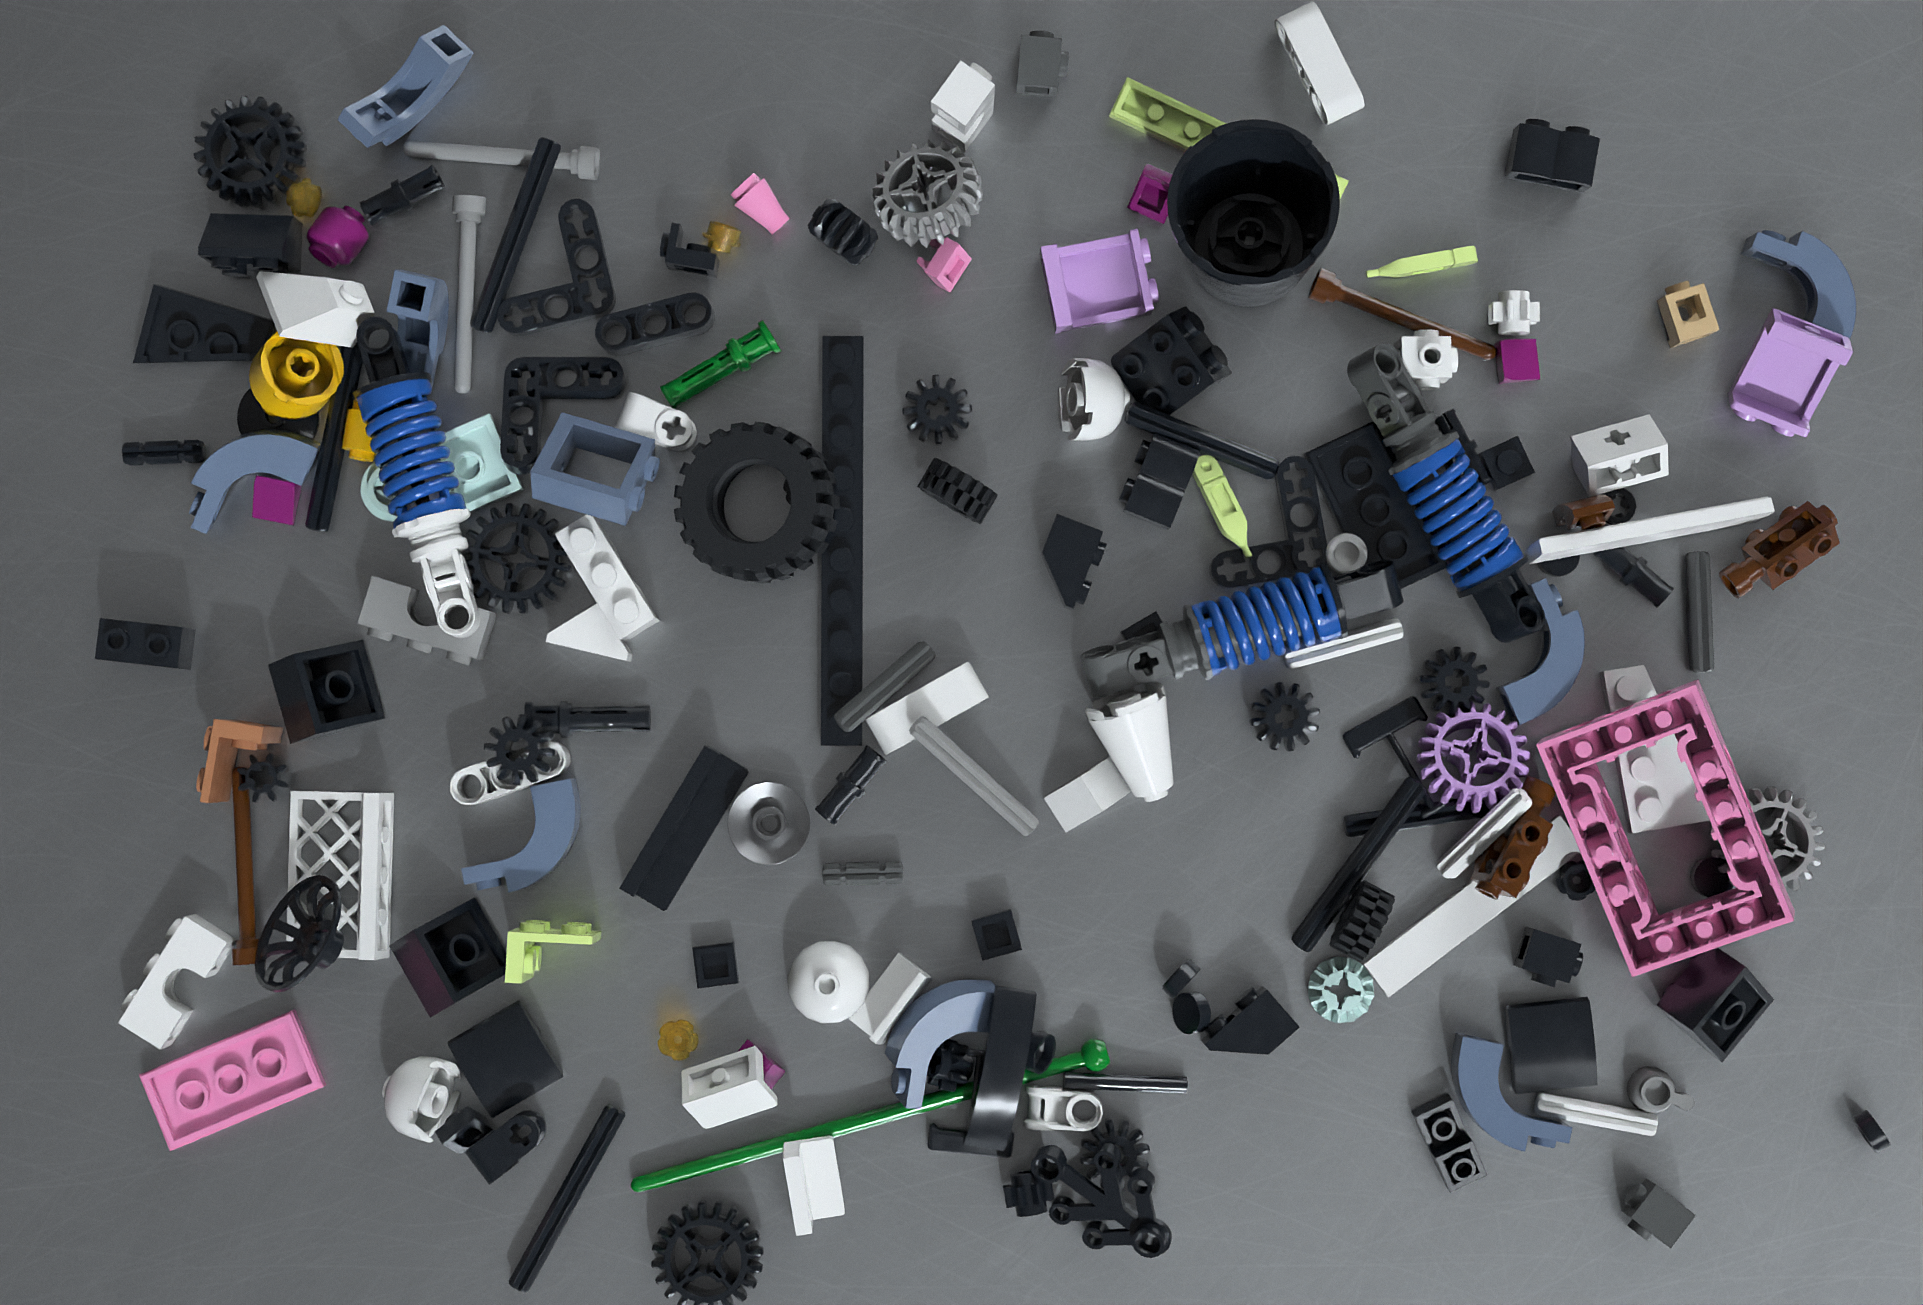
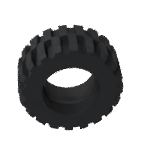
M755 421L753 425L740 422L731 424V430L729 431L716 430L709 434L711 441L707 445L699 442L691 451L696 456L691 464L684 462L679 471L680 474L685 475L683 486L675 485L674 497L680 499L681 508L674 509L676 522L682 523L684 526V530L680 532L684 543L694 548L693 555L701 563L710 565L711 570L746 582L771 583L775 579L783 581L794 577V571L798 569L805 571L814 564L811 558L816 553H824L829 545L825 538L829 531L835 533L838 521L833 519L834 509H840V497L834 495L833 487L838 484L834 473L826 468L827 460L804 438L769 423ZM756 464L772 466L785 476L789 484L791 506L788 517L783 526L770 538L760 542L745 541L733 534L727 524L724 513L726 492L734 478L746 468Z

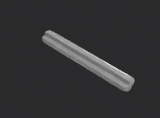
M922 716L913 723L909 729L910 734L1023 836L1029 835L1037 827L1039 821L1029 810L926 717Z

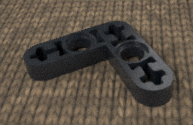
M582 199L566 201L558 213V221L573 283L522 294L504 300L497 311V319L500 326L509 334L525 336L600 318L609 314L614 309L616 294L597 215L587 201ZM580 209L583 215L588 214L589 218L584 219L582 225L586 236L594 233V239L582 238L571 244V238H579L575 225L567 223V219L573 217V210ZM585 247L594 248L598 252V262L590 269L580 268L576 263L577 253ZM603 272L604 278L595 279L598 289L601 293H607V297L601 300V307L595 308L592 302H586V298L592 296L590 283L588 280L581 283L580 278H593ZM554 296L564 297L568 302V310L560 318L549 317L546 313L547 301ZM537 301V310L543 322L536 323L537 318L534 315L522 318V325L516 327L512 321H507V317L513 314V307L518 306L522 312H529L534 310L531 302Z
M520 357L511 361L504 373L500 442L501 458L506 468L513 474L518 475L531 472L541 453L543 399L615 398L624 390L626 383L620 363L608 357ZM567 369L576 373V380L570 386L562 387L554 382L556 374L561 370ZM584 370H588L590 378H587L588 386H584ZM523 371H529L531 376L526 382L528 396L521 395V387L517 379L521 378ZM610 371L613 378L609 380V385H601L600 378H603L604 372ZM520 407L530 408L534 412L530 422L522 425L512 422L511 416L516 409ZM517 436L524 437L523 443L528 453L523 455L522 461H515L513 455L518 451Z
M1301 456L1285 458L1279 464L1275 475L1286 540L1249 547L1252 553L1249 567L1254 575V578L1247 579V570L1233 574V581H1227L1226 575H1219L1217 572V568L1224 564L1223 559L1229 558L1232 565L1245 563L1241 548L1219 553L1209 566L1210 577L1217 586L1236 588L1275 581L1281 577L1292 578L1298 572L1308 574L1314 567H1317V564L1327 563V541L1312 465L1307 459ZM1290 464H1295L1297 470H1304L1305 477L1299 480L1300 492L1308 489L1310 497L1299 496L1287 501L1286 493L1293 494L1295 492L1292 480H1285L1283 476L1284 473L1290 470ZM1305 504L1311 508L1313 519L1308 526L1299 527L1292 522L1290 512L1294 505ZM1315 529L1317 537H1310L1309 544L1311 550L1319 551L1320 557L1313 561V567H1308L1307 561H1300L1298 558V554L1305 549L1303 538L1295 541L1293 533L1305 534ZM1264 551H1272L1279 557L1280 567L1273 574H1265L1258 568L1257 559Z

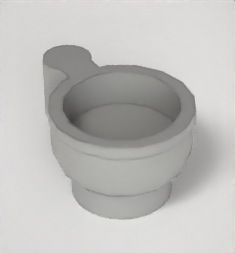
M1646 1066L1639 1068L1628 1080V1098L1634 1107L1641 1111L1658 1113L1666 1110L1671 1104L1688 1111L1695 1104L1694 1098L1685 1092H1675L1673 1080L1666 1072L1657 1067Z

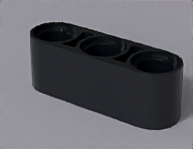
M696 292L686 293L605 315L596 324L595 337L608 354L623 356L702 335L713 326L715 312L708 299L702 294ZM696 304L703 306L706 309V314L702 321L689 323L685 320L684 314L688 307ZM653 315H661L666 319L664 329L657 334H650L645 331L646 321ZM617 325L623 326L626 329L624 340L616 345L608 344L605 336L609 328Z

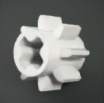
M1509 290L1499 292L1498 302H1492V304L1488 305V324H1498L1499 335L1530 334V325L1540 322V302H1530L1529 291Z

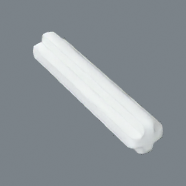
M1394 617L1348 630L1347 638H1336L1327 642L1316 639L1313 646L1307 647L1302 643L1297 651L1285 648L1286 651L1283 654L1284 661L1288 669H1295L1398 640L1403 637L1402 624L1398 618Z
M1522 788L1512 789L1437 861L1436 866L1441 871V874L1447 879L1456 878L1532 805V799L1528 796L1527 792Z
M1543 1092L1538 1093L1535 1100V1113L1540 1116L1648 1136L1655 1135L1657 1130L1658 1116L1653 1113Z

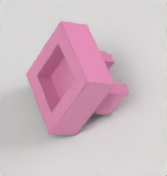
M948 237L944 239L943 245L937 239H933L929 245L937 252L932 260L926 261L918 257L916 261L938 287L950 293L972 258L960 244Z

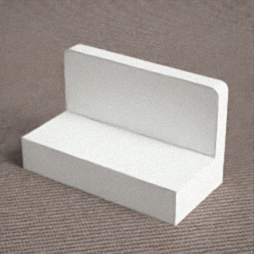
M898 953L868 992L864 1004L849 1020L870 1035L869 1039L872 1042L884 1044L901 1015L919 998L933 978L904 955Z
M756 1046L681 1071L682 1105L705 1129L778 1105L777 1096L764 1082L763 1054Z
M829 1135L784 1142L783 1162L796 1236L812 1234L813 1220L845 1214L834 1138Z

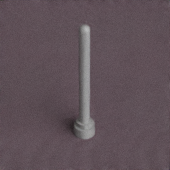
M407 141L403 146V151L408 157L529 166L534 150L423 141ZM581 146L579 150L573 149L572 153L559 152L554 169L571 170V174H578L579 179L597 180L600 167L599 148Z
M454 195L452 202V213L456 214V222L460 223L454 388L461 394L467 393L471 387L473 328L470 326V321L474 309L477 224L481 223V216L485 215L486 198L475 195Z

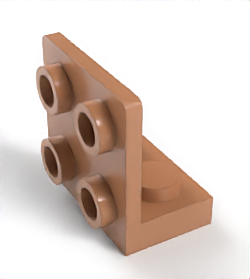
M214 719L213 726H208L204 736V750L208 751L206 767L200 769L197 777L196 789L197 792H201L200 802H229L232 789V772L236 766L238 748L255 751L257 749L267 750L268 744L281 743L284 727L237 719Z

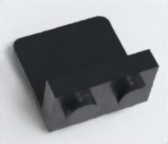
M1187 306L1167 314L1111 358L1112 367L1121 377V380L1135 400L1167 415L1173 414L1201 392L1232 374V371L1227 366L1228 360L1226 355L1218 346L1211 343L1204 332L1205 327L1202 320L1197 314L1189 311Z

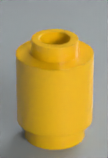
M353 400L352 409L347 411L341 448L349 451L348 458L373 462L376 453L372 452L370 448L372 438L367 436L365 429L367 424L362 420L358 402Z

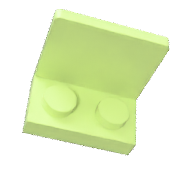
M526 920L525 922H520L519 927L509 931L507 936L505 983L522 984L533 977L535 970H540L542 947L535 946V942L592 945L601 940V931H592V923L567 922V924L561 926V929L550 928L551 921Z

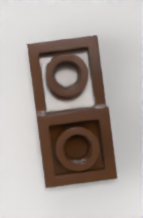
M1600 494L1557 505L1552 513L1557 527L1567 525L1568 530L1581 527V530H1588L1604 526L1606 520L1610 518L1614 511L1615 505L1610 497Z

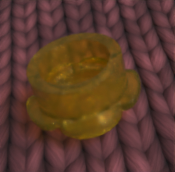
M303 178L301 182L293 183L288 190L286 203L291 207L292 214L297 217H302L303 215L310 218L313 217L321 203L322 189L320 186L312 184L310 178Z
M710 221L707 232H702V236L709 239L707 246L714 250L731 253L732 247L738 248L741 246L739 242L741 230L733 226Z
M682 1019L677 1022L669 1021L665 1023L659 1031L661 1037L658 1040V1047L662 1054L678 1061L688 1058L689 1053L695 1051L699 1043L698 1035L693 1031V1025ZM675 1036H680L682 1042L679 1044L675 1043Z

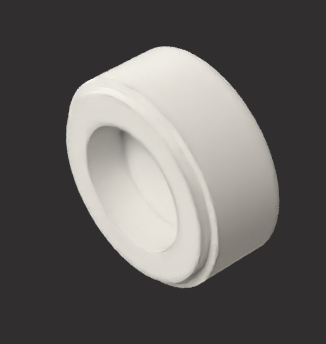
M1350 533L1337 535L1329 542L1326 549V559L1329 566L1340 574L1364 566L1368 557L1365 543L1358 536Z

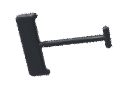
M1411 696L1343 734L1342 737L1352 756L1357 759L1360 757L1362 750L1387 737L1408 775L1423 784L1393 734L1417 720L1427 721L1428 716L1416 697ZM1426 790L1423 800L1428 808L1421 812V817L1425 819L1445 808L1446 804L1441 802L1434 804Z
M969 1048L966 1051L967 1056L976 1057L971 1103H974L984 1050ZM935 1123L929 1125L928 1148L930 1150L1009 1158L1012 1155L1014 1133L1012 1131L1010 1132L1005 1150L1000 1151L964 1145L965 1130L940 1128Z

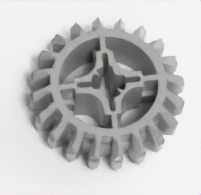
M929 139L924 148H918L912 143L910 152L904 154L897 150V160L895 162L885 160L884 168L886 172L876 173L877 185L872 187L874 211L879 217L882 227L886 231H890L892 237L897 241L904 238L905 242L911 247L920 240L921 244L927 248L933 239H937L943 245L944 236L950 233L958 238V228L960 226L971 227L970 216L979 214L980 206L978 202L983 200L982 179L979 171H976L974 161L970 159L969 155L965 156L958 146L951 149L943 141L935 148Z
M1767 786L1764 794L1759 787H1752L1749 789L1748 800L1753 812L1755 813L1763 808H1773L1770 816L1764 818L1760 829L1763 835L1771 836L1768 839H1773V844L1782 848H1769L1773 860L1778 856L1791 858V861L1779 871L1785 889L1787 885L1791 890L1797 891L1801 889L1798 876L1805 880L1813 878V874L1807 866H1820L1822 864L1819 858L1813 856L1814 850H1824L1826 847L1824 843L1815 842L1814 836L1822 834L1824 829L1822 826L1810 825L1818 814L1815 811L1802 813L1807 801L1804 798H1798L1792 802L1793 792L1790 790H1783L1778 796L1775 786ZM1786 817L1794 828L1796 845L1791 843L1786 836L1788 824L1785 821ZM1722 848L1714 849L1711 852L1712 857L1725 858ZM1727 862L1718 867L1721 873H1727Z

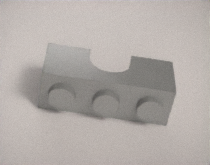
M375 576L371 577L357 622L369 627L367 635L390 642L393 634L408 638L406 647L426 653H431L432 646L448 651L446 659L470 665L472 658L484 659L497 613L477 608L480 615L478 629L469 637L457 638L444 632L439 624L425 626L419 621L415 613L418 589ZM465 607L454 608L448 616V622L452 629H461L469 621V613Z

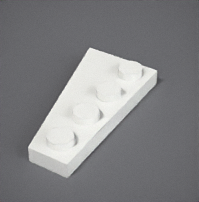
M1644 665L1600 672L1607 714L1657 695ZM1675 734L1658 740L1656 745L1647 748L1645 744L1618 755L1615 760L1628 833L1633 834L1710 820L1702 800L1697 802L1694 795L1696 787L1686 762L1681 763L1677 752L1678 741Z

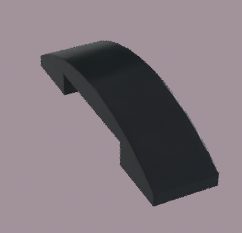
M995 985L987 1022L988 1035L974 1103L970 1105L963 1139L964 1145L1004 1151L1019 1102L1028 1058L1037 996L1034 991Z

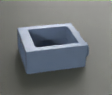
M562 412L531 470L532 498L626 526L632 512H638L642 507L647 481L653 482L657 476L660 458L655 457V439ZM579 448L630 463L631 466L620 488H613L563 473L575 449Z

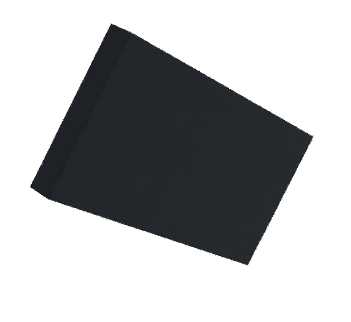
M1370 422L1303 455L1312 465L1316 483L1340 534L1350 533L1362 539L1368 551L1365 565L1380 560H1392L1395 565L1400 588L1402 589L1445 569L1447 561L1439 558L1438 550L1440 547L1433 546L1430 542V537L1434 535L1433 532L1427 533L1422 528L1423 522L1427 521L1426 517L1418 519L1414 514L1415 509L1420 504L1410 505L1407 501L1408 494L1412 493L1413 490L1408 492L1401 491L1393 475H1389L1387 469L1397 460L1395 453L1393 454L1392 448L1386 447L1382 439L1384 437L1374 422Z

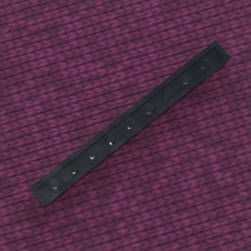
M822 336V455L828 462L826 468L834 473L838 484L833 487L834 495L840 497V509H834L833 519L838 521L835 533L828 532L825 541L829 545L822 554L821 746H862L863 722L854 730L845 732L836 723L834 715L863 690L864 336Z

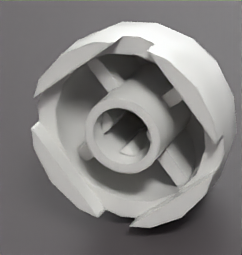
M1087 358L1068 360L1061 374L1069 375L1067 386L1059 387L1058 415L1062 431L1071 432V435L1067 437L1069 441L1095 440L1111 434L1120 423L1123 413H1126L1130 406L1128 389L1124 388L1121 377L1116 370L1100 360Z
M818 941L804 948L792 962L788 974V993L795 1008L808 1019L823 1024L839 1023L853 1016L864 1004L869 990V970L862 956L850 945L836 941Z
M420 1056L405 1061L386 1079L382 1090L386 1117L398 1132L428 1143L434 1141L431 1138L435 1133L434 1131L445 1124L446 1119L456 1112L460 1101L461 1091L456 1090L453 1092L454 1078L461 1079L457 1065L436 1057Z

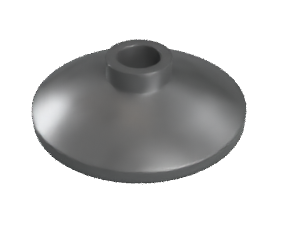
M759 783L745 789L734 800L728 814V833L734 847L748 860L763 865L779 864L794 857L806 843L810 831V815L805 802L793 789L780 783ZM767 815H772L777 819L778 825L773 831L765 830L762 825L763 818Z

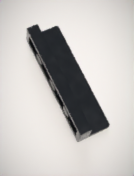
M704 745L619 889L632 897L639 896L662 911L667 910L749 773L748 769L710 746Z

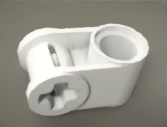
M632 392L627 393L615 428L655 439V445L677 452L686 451L691 448L696 442L698 434L694 422L682 411ZM680 422V425L685 429L684 435H676L673 440V436L668 433V429L670 426L677 427Z
M1044 1084L1025 1085V1092L1029 1094L1028 1119L1023 1121V1127L1026 1129L1041 1131H1089L1097 1127L1101 1122L1103 1115L1102 1101L1091 1090L1063 1089L1060 1086ZM1041 1099H1045L1044 1116L1041 1115ZM1079 1100H1089L1095 1105L1096 1113L1089 1120H1080L1073 1114L1072 1108Z

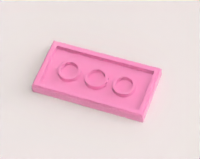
M295 1009L139 1074L170 1151L326 1086Z

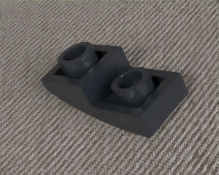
M1449 1094L1411 1111L1433 1161L1450 1193L1487 1176L1476 1147L1467 1134L1454 1101Z

